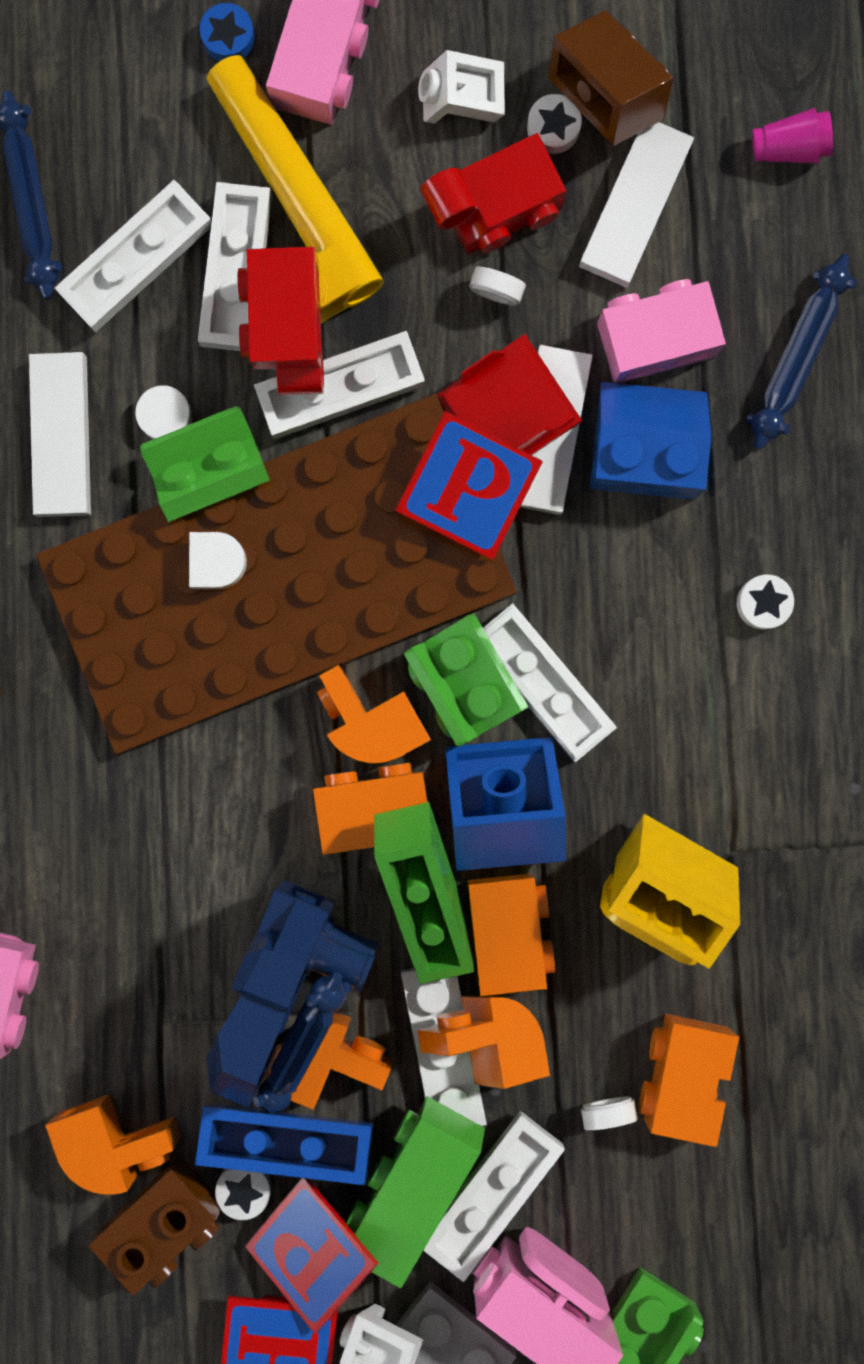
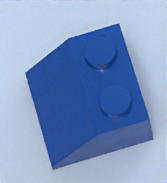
M600 382L589 489L696 500L706 490L711 445V425L707 392Z
M552 737L445 747L456 871L566 861V816Z

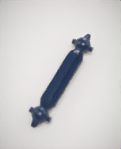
M6 90L3 92L0 105V131L5 132L3 151L23 251L31 260L27 266V274L24 276V280L28 285L32 284L38 288L44 300H50L53 296L54 285L59 279V271L62 270V265L59 261L50 259L52 239L32 140L25 132L31 110L29 106L19 104L11 91Z
M842 254L833 264L827 265L822 271L815 270L813 281L818 282L820 289L808 299L765 392V409L760 410L755 415L749 414L746 423L752 425V430L755 434L753 448L761 450L770 440L776 439L781 434L787 435L789 433L790 425L785 424L783 415L795 405L838 312V296L847 289H855L857 279L851 278L848 270L849 256L847 254Z
M335 972L331 976H323L317 979L311 987L310 995L306 996L305 1002L271 1066V1073L268 1079L261 1084L258 1095L253 1098L255 1106H263L265 1113L281 1111L289 1105L292 1093L297 1091V1087L332 1025L335 1011L342 1007L347 993L351 992L349 982H342L341 973Z

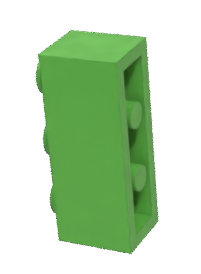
M426 802L374 814V857L419 983L423 984L473 973L471 928L430 803Z
M428 1096L417 1113L409 1109L405 1113L393 1137V1140L399 1143L391 1159L385 1155L380 1157L367 1183L369 1187L373 1188L366 1203L357 1199L344 1221L378 1261L379 1264L372 1270V1273L399 1288H402L479 1157L485 1128Z

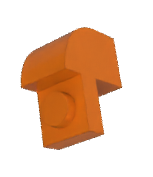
M337 665L319 675L325 686L317 691L322 704L332 720L342 716L346 723L327 734L334 746L345 755L366 763H383L397 759L431 740L405 692L366 712L342 667Z
M461 996L463 1011L437 1016L438 1025L417 1030L421 1053L453 1056L469 1051L474 1084L506 1089L550 1076L545 1041L540 1025L534 1015L515 1000L489 996Z
M334 1013L332 1025L297 1087V1091L292 1093L291 1101L314 1110L330 1069L383 1090L391 1071L392 1058L384 1055L386 1049L382 1045L368 1038L356 1036L354 1042L345 1039L344 1036L351 1017ZM285 1039L283 1040L278 1052L280 1051ZM270 1068V1070H269V1073H268L266 1079H268V1077H269V1075H270V1073H271V1068Z
M110 1094L60 1111L45 1125L56 1158L64 1173L81 1188L104 1195L127 1192L138 1177L134 1165L137 1164L139 1171H145L167 1162L171 1158L169 1152L175 1149L182 1138L175 1117L124 1135Z

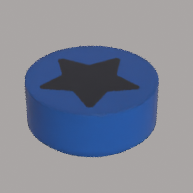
M220 3L209 8L201 19L199 26L200 37L206 52L213 59L220 62L234 55L245 58L252 50L255 41L252 21L248 13L240 6L232 3Z

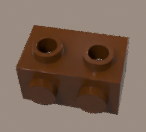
M607 10L554 36L549 79L613 146L665 119L674 78L668 73L666 67L661 62L656 61L635 40L632 33L628 29L623 28Z
M180 1155L106 1222L96 1233L88 1247L128 1292L134 1296L147 1283L155 1289L165 1281L178 1266L174 1258L188 1245L194 1251L203 1246L219 1228L215 1220L221 1209L217 1204L215 1193Z

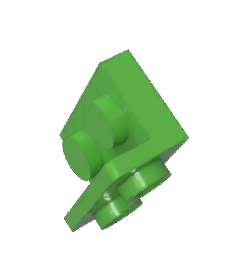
M234 406L143 443L140 446L141 455L153 477L160 507L168 522L270 481L258 446L239 406Z
M475 613L464 617L425 642L413 646L404 652L409 663L408 671L411 679L419 689L426 692L436 709L435 717L440 729L447 737L452 738L458 747L528 708L527 703Z
M639 1267L611 1312L623 1357L618 1364H679L683 1356L690 1357L695 1352L703 1336V1318L696 1303L641 1267Z

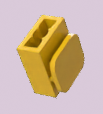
M643 814L616 855L614 873L609 875L603 885L600 908L613 924L671 958L686 965H695L698 962L710 969L740 926L738 867L648 815Z

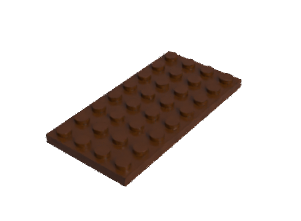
M436 393L266 461L264 465L270 481L168 522L159 504L36 554L115 755L147 744L330 670L337 665L340 666L517 594L500 548L494 560L395 511L444 413ZM189 532H221L235 538L243 547L247 558V566L242 578L233 586L224 589H191L189 587Z

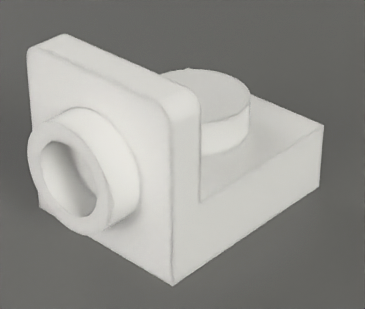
M446 50L423 71L419 81L418 95L420 101L423 102L424 122L435 124L447 113L496 122L505 115L504 62Z
M373 1304L359 1314H353L346 1323L340 1338V1346L345 1348L340 1364H415L423 1339L382 1319L385 1308Z

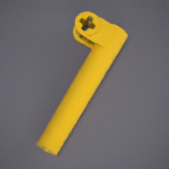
M234 55L221 60L209 71L207 82L306 247H315L319 261L322 324L345 309L358 305L373 296L383 286L384 280L242 56Z

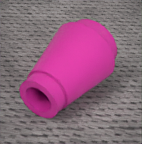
M814 107L764 125L761 128L752 129L755 162L819 164L821 157L832 156L833 130L830 112L816 113Z

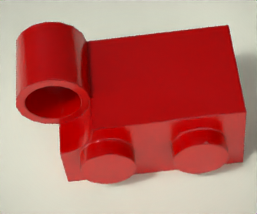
M538 133L461 170L453 167L440 171L427 179L420 187V191L439 229L448 230L454 228L467 255L478 249H481L482 253L494 251L511 239L510 234L528 225L531 230L548 225L559 216V210L563 208L567 191Z
M315 247L246 249L247 268H238L237 272L240 303L248 302V323L239 325L241 357L249 358L254 370L276 369L279 396L324 394L320 273Z

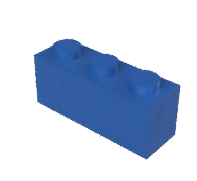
M210 1104L203 1106L195 1165L365 1185L368 1178L374 1123L279 1111L265 1113L262 1109Z

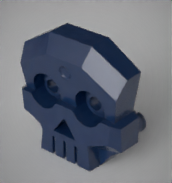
M286 880L274 890L258 932L245 954L231 990L242 995L206 1056L210 1092L249 1108L278 1045L306 975H310L311 971L324 976H331L335 972H339L342 975V982L348 981L351 987L361 992L375 958L374 953L379 941L371 940L333 924L335 918L330 915L336 900Z

